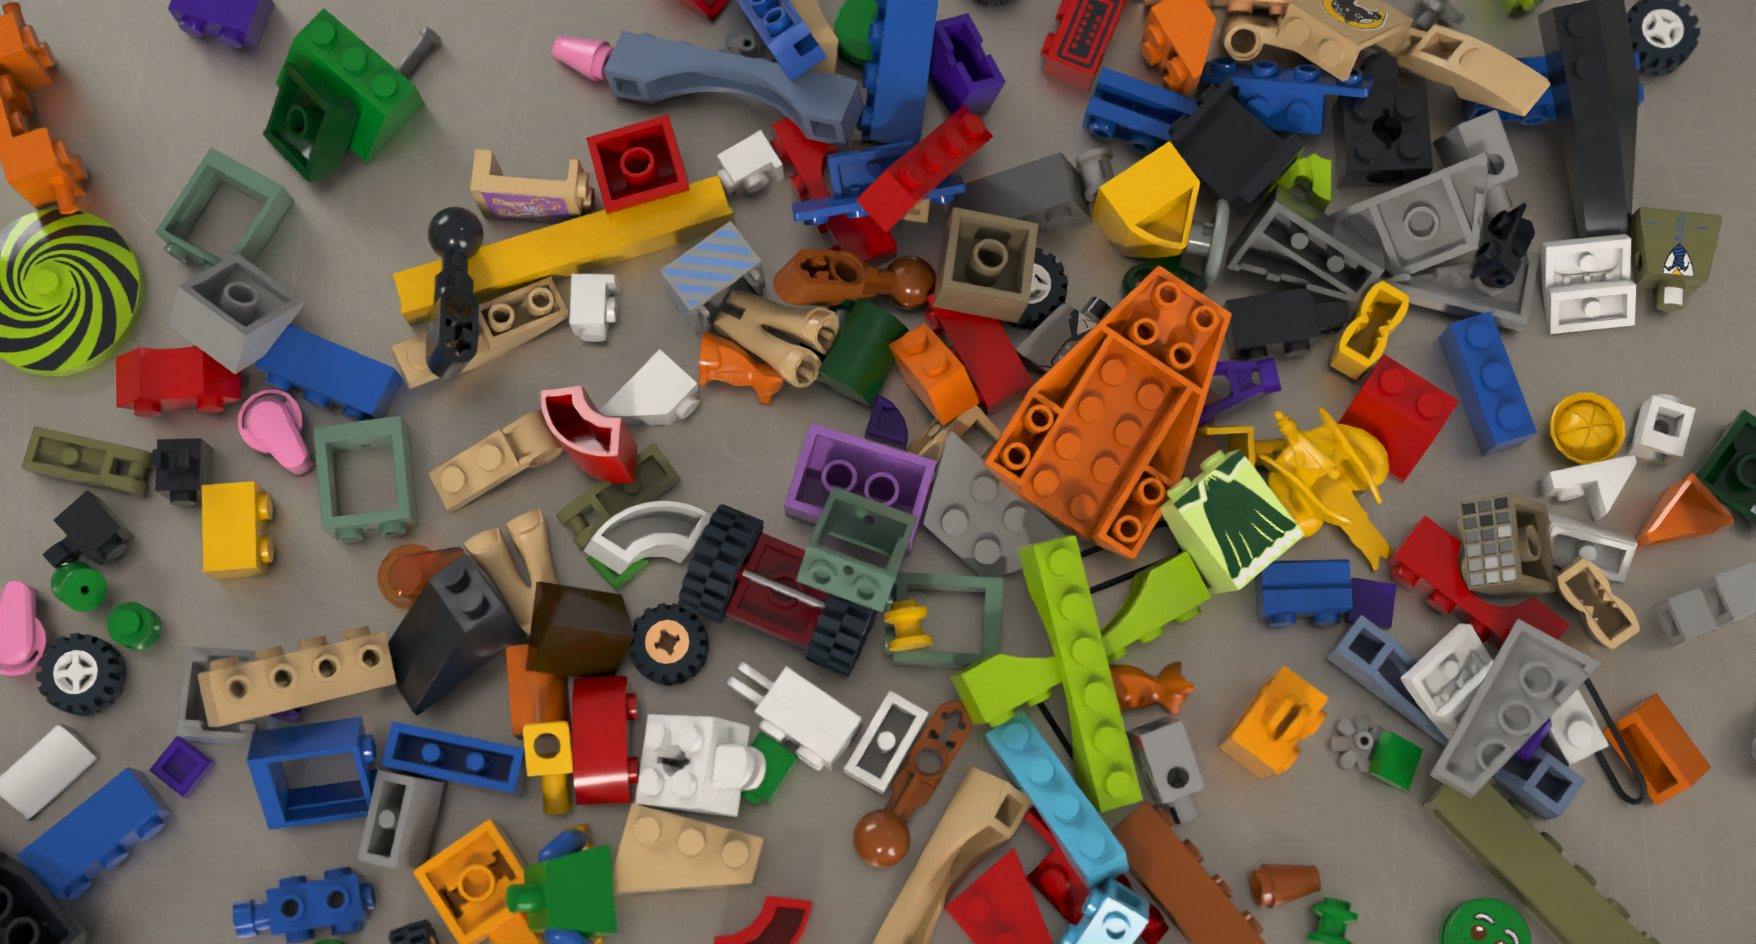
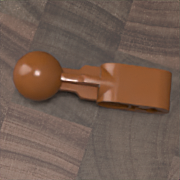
M802 249L798 251L773 278V287L776 294L783 301L792 305L833 307L838 306L845 299H872L876 294H885L893 305L904 310H916L926 305V297L934 293L936 273L933 267L926 260L917 256H902L894 260L887 269L873 268L867 262H861L857 256L850 252Z
M948 701L936 709L893 780L892 788L894 793L884 810L871 811L865 814L856 824L853 832V846L859 858L866 864L877 868H887L899 863L907 854L911 840L907 822L917 807L928 803L972 730L973 722L963 703ZM953 714L957 715L960 718L958 726L963 730L954 729L944 745L937 740L945 727V721L941 717L949 719ZM931 734L934 739H929L928 735ZM946 746H947V747H952L953 750H952V751H949V750L946 748ZM923 751H932L940 758L941 767L934 773H925L917 766L916 756Z

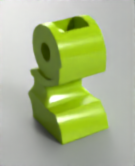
M1315 153L1305 158H1299L1277 183L1289 191L1295 185H1303L1307 191L1306 202L1324 213L1331 201V160L1320 158ZM1276 184L1266 193V195L1258 203L1262 204L1265 201V199L1276 186Z

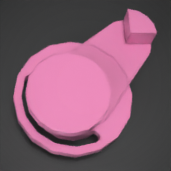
M277 389L262 390L250 396L243 403L238 414V430L242 439L252 449L263 453H271L286 470L292 471L295 475L303 474L311 468L313 462L310 460V452L301 435L303 412L299 403L288 393ZM266 395H279L284 398H287V402L285 403L274 398H264L257 401L249 409V412L247 414L248 428L244 429V416L247 412V409L257 399L262 398Z
M20 581L8 582L4 586L0 597V664L5 669H0V674L11 677L28 674L35 670L38 666L39 658L45 657L46 652L44 650L48 647L47 631L42 621L36 618L35 592L37 590Z

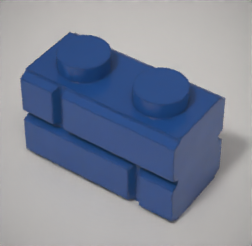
M1349 559L1273 561L1255 576L1257 619H1269V625L1275 627L1296 625V618H1313V623L1317 626L1340 624V617H1346L1353 609Z

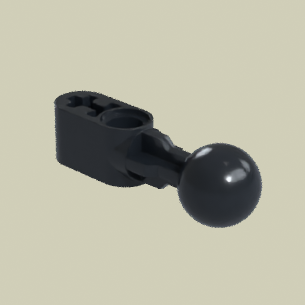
M448 207L439 211L432 218L428 227L429 244L432 250L442 258L441 272L435 275L433 306L427 316L426 364L434 375L443 379L457 377L473 359L478 349L479 303L473 293L474 280L467 273L468 259L473 257L481 248L484 232L478 217L470 210L462 207ZM447 308L455 310L460 318L451 315Z

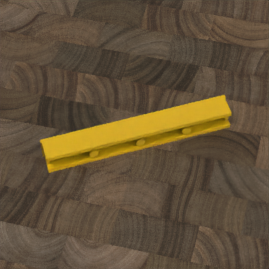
M719 175L690 183V191L607 214L604 209L482 246L473 257L468 259L467 273L474 280L473 293L479 305L548 277H551L553 282L571 277V274L586 273L710 235L730 220L735 225L733 211L728 206ZM442 259L393 273L402 306L400 308L401 314L410 326L427 321L428 312L433 306L435 275L441 272ZM447 308L450 314L456 312L451 308Z

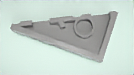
M1526 253L1520 259L1522 264L1515 281L1505 288L1495 287L1491 283V279L1484 273L1472 280L1470 275L1475 264L1471 263L1436 268L1434 273L1411 277L1410 273L1398 274L1386 280L1381 279L1380 281L1383 280L1409 295V303L1466 318L1491 311L1497 326L1522 332L1528 323L1540 253Z

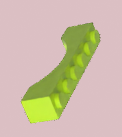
M1076 535L1057 537L1019 547L1018 552L1028 592L1037 607L1047 631L1064 687L1071 725L1073 768L1077 784L1095 810L1100 813L1143 801Z
M1188 551L1171 554L1135 574L1128 594L1115 615L1100 629L1108 664L1125 656L1128 653L1125 646L1139 639L1141 644H1144L1165 633L1162 626L1173 619H1176L1179 624L1200 614L1199 605L1212 598ZM1001 653L987 655L949 676L973 724H987L989 722L991 728L1012 719L1015 716L1013 708L1027 701L1029 706H1033L1048 699L1053 695L1051 687L1062 682L1055 656L1020 658Z

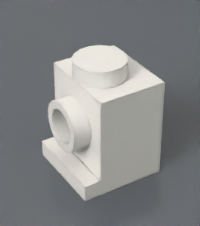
M761 130L717 155L720 170L715 174L716 176L719 175L722 187L727 195L734 192L738 197L745 192L748 194L755 193L765 187L772 176L777 183L784 179L783 164Z
M571 274L569 324L574 335L580 336L582 340L590 342L606 340V336H609V322L617 321V298L610 297L611 295H619V285L615 274Z
M1668 394L1651 396L1642 403L1632 443L1628 446L1627 454L1669 467L1683 457L1696 408L1683 405V401L1676 396ZM1654 424L1660 425L1664 433L1653 430Z

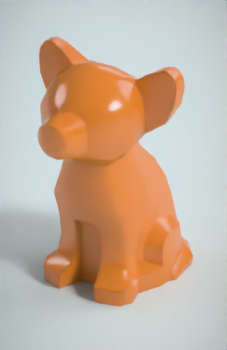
M704 332L700 348L699 385L706 386L710 381L719 380L734 386H752L757 393L759 401L770 404L773 394L780 391L785 380L767 362H757L736 342L711 335L710 332Z
M1180 661L1168 664L1157 676L1131 665H1109L1120 711L1129 708H1147L1159 702L1165 706L1169 713L1181 712V704L1186 701L1188 693L1194 690V684L1187 681L1181 674L1182 663Z

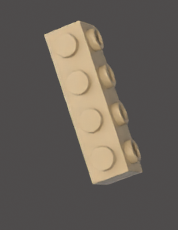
M369 626L342 631L343 640L327 644L325 635L299 641V651L284 654L281 645L255 651L256 660L239 664L237 656L209 662L211 671L197 674L208 726H224L397 684L385 631L370 634Z

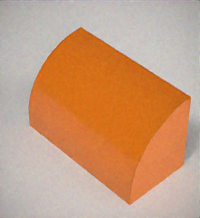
M529 644L507 647L506 659L512 735L519 740H523V727L525 724L567 721L570 734H572L567 676L526 671ZM543 733L540 734L537 738L550 737L555 735L552 733Z
M1657 693L1614 721L1617 730L1645 779L1648 795L1656 806L1690 788L1711 768ZM1607 726L1604 730H1602V732L1610 741L1615 750L1618 752L1623 761L1626 763L1628 768L1631 770L1627 760L1625 759L1621 749L1619 748L1615 738L1613 737L1609 727Z

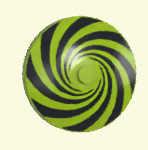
M60 208L33 212L13 221L0 231V358L22 371L42 376H66L91 369L120 349L133 332L141 315L145 295L143 270L134 249L108 222L80 210L67 215L61 214Z

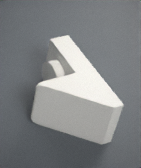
M1635 455L1549 472L1538 481L1542 498L1557 495L1558 501H1566L1586 495L1592 519L1596 522L1611 509L1637 464Z

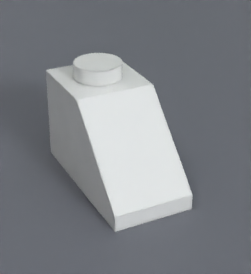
M659 349L599 412L604 417L621 418L626 426L671 425L678 417L683 420L695 410L699 404L697 397L701 393L698 383Z

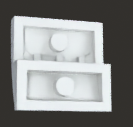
M1618 234L1541 242L1542 292L1546 325L1550 334L1635 325L1636 284L1630 280L1631 238L1628 235Z
M1459 623L1400 679L1428 718L1450 740L1494 660L1487 652L1471 624Z

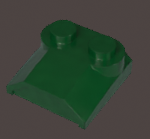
M286 63L285 72L266 129H264L262 135L307 182L322 181L331 172H335L344 159L348 143L357 122V110L347 95L331 94L295 63Z
M1741 410L1734 421L1725 427L1722 437L1699 467L1695 476L1721 504L1755 526L1756 417L1746 410Z

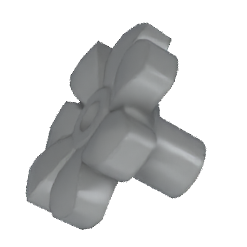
M1422 0L1426 4L1427 10L1417 22L1429 31L1439 20H1444L1449 24L1454 21L1460 25L1465 20V15L1455 6L1448 3L1450 0Z
M743 27L741 38L735 34H730L725 40V45L729 49L727 51L733 54L754 59L765 58L773 63L775 61L774 55L768 49L761 36L755 37L753 27Z
M1357 716L1354 720V725L1348 719L1339 721L1336 729L1342 736H1334L1329 741L1330 750L1333 752H1343L1338 759V763L1345 769L1351 768L1356 762L1358 771L1362 773L1368 772L1372 761L1371 758H1373L1382 731H1385L1382 726H1375L1371 729V719L1368 716Z

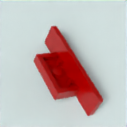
M1033 806L1025 813L1024 818L1054 850L1026 878L1070 924L1077 926L1085 915L1082 913V908L1090 891L1070 865L1047 824ZM1124 874L1114 879L1134 891L1130 881ZM1149 903V921L1139 936L1147 944H1158L1169 930V927L1164 922L1161 912L1153 904Z

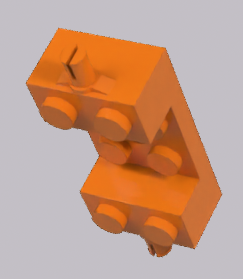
M8 2L2 6L4 15L0 16V160L5 178L37 210L59 204L61 214H72L79 210L75 198L86 195L82 179L87 178L85 165L80 155H73L64 139L59 140L47 127L36 129L34 126L31 127L28 114L33 113V107L26 91L54 83L50 70L51 66H55L54 57L48 44L45 41L40 43L34 28L31 25L25 24L19 3Z

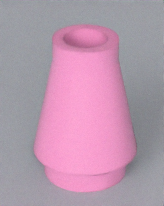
M560 35L553 45L552 56L554 59L562 61L595 82L600 79L606 81L604 68L614 48L610 47L608 41L570 38Z

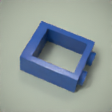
M362 717L253 731L247 763L269 830L366 817L368 815L377 771L383 769H376L374 763L377 756L375 738L373 734H366ZM352 752L360 780L297 789L289 788L281 761Z

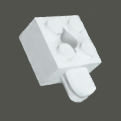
M740 662L736 670L767 692L766 696L762 697L733 677L729 678L726 685L757 707L755 713L760 722L758 727L761 729V732L782 746L786 741L798 748L796 751L798 758L814 770L820 772L822 767L825 766L830 771H833L862 729V718L787 666L775 683H773L749 665Z
M648 714L635 804L671 812L737 817L741 790L757 788L762 782L766 771V761L763 753L754 747L748 746L750 726L716 717ZM663 758L668 759V765L662 764Z

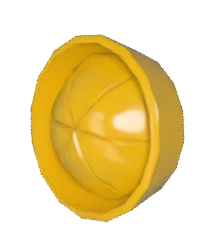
M1578 392L1565 397L1555 407L1550 419L1551 439L1556 450L1566 459L1581 465L1611 460L1621 450L1626 437L1625 421L1620 410L1608 398L1594 392Z

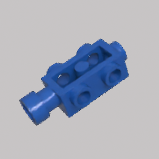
M351 867L324 871L325 879L307 882L305 875L280 879L279 888L266 890V902L256 903L254 899L233 904V922L236 934L239 939L258 936L260 930L271 928L272 936H286V943L294 944L314 940L313 931L331 928L332 935L360 931L359 922L370 920L368 910L376 909V895L373 883H365L364 875L359 873L352 874ZM341 891L345 896L344 904L334 909L331 906L330 898L333 893ZM290 900H296L299 904V910L293 917H288L285 911V905Z

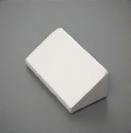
M1548 513L1554 567L1564 568L1577 557L1585 558L1598 566L1608 580L1624 584L1638 545L1631 533Z
M58 724L0 776V796L27 820L31 821L99 758L70 726Z

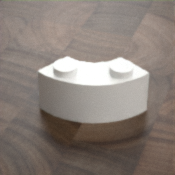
M653 501L638 504L621 511L609 519L595 533L584 552L620 575L632 563L647 557H666L681 563L696 544L712 515L695 506L680 502Z

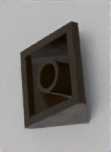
M540 581L536 582L526 671L575 678L615 676L634 638L622 594Z

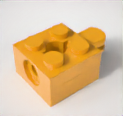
M1284 665L1268 678L1218 748L1261 780L1273 773L1278 776L1282 771L1286 772L1300 754L1301 750L1295 746L1299 739L1304 740L1309 734L1312 736L1326 718L1327 713L1322 708L1329 698Z
M489 818L412 871L459 944H480L487 938L490 939L492 944H543L541 934L530 931L527 912L512 913L506 906L505 894L508 886L525 883L524 868L526 863L499 822Z

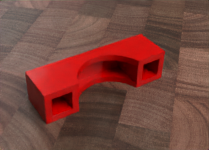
M964 105L888 167L856 201L887 232L941 182L961 169L993 135L985 127L983 121Z
M788 117L773 123L774 140L769 143L782 164L786 162L793 173L789 177V181L799 200L805 197L808 201L833 197L824 184L823 175L828 165L827 155L837 153V145L807 139L798 126ZM846 213L829 216L828 222L813 225L819 235L826 233L833 245L828 250L850 252L857 256L861 262H867L873 268H878L897 258V243L890 231L885 232L870 215L859 218H847Z
M1426 515L1415 523L1394 553L1385 562V565L1392 569L1391 575L1400 584L1410 589L1416 587L1428 596L1427 603L1437 612L1445 616L1451 614L1463 624H1471L1482 643L1487 641L1499 651L1517 619L1557 640L1560 639L1570 625L1534 597L1521 604L1506 607L1491 605L1477 598L1468 590L1459 572L1458 554L1461 542Z

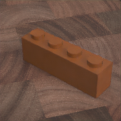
M1146 800L1111 829L1113 835L1126 851L1130 868L1128 871L1188 944H1266L1259 936L1264 931L1259 922L1249 911L1239 912L1229 900L1234 896L1232 890L1219 875L1215 874L1212 878L1200 865L1204 860L1200 851L1187 838L1183 842L1180 841L1170 829L1175 824L1173 819L1161 805L1157 803L1152 807Z

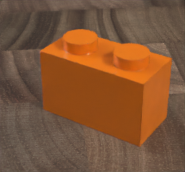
M926 323L907 332L904 336L889 344L904 381L942 425H945L980 403L964 365Z

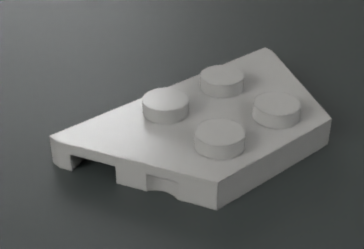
M1484 152L1329 214V217L1384 251L1385 270L1392 276L1404 273L1413 274L1481 247L1489 154Z
M950 430L945 435L944 448L938 469L935 470L931 484V494L929 501L926 502L921 523L980 577L999 578L1022 569L1018 552L1019 547L1066 536L1038 509L1010 492L983 464L984 460L953 431Z

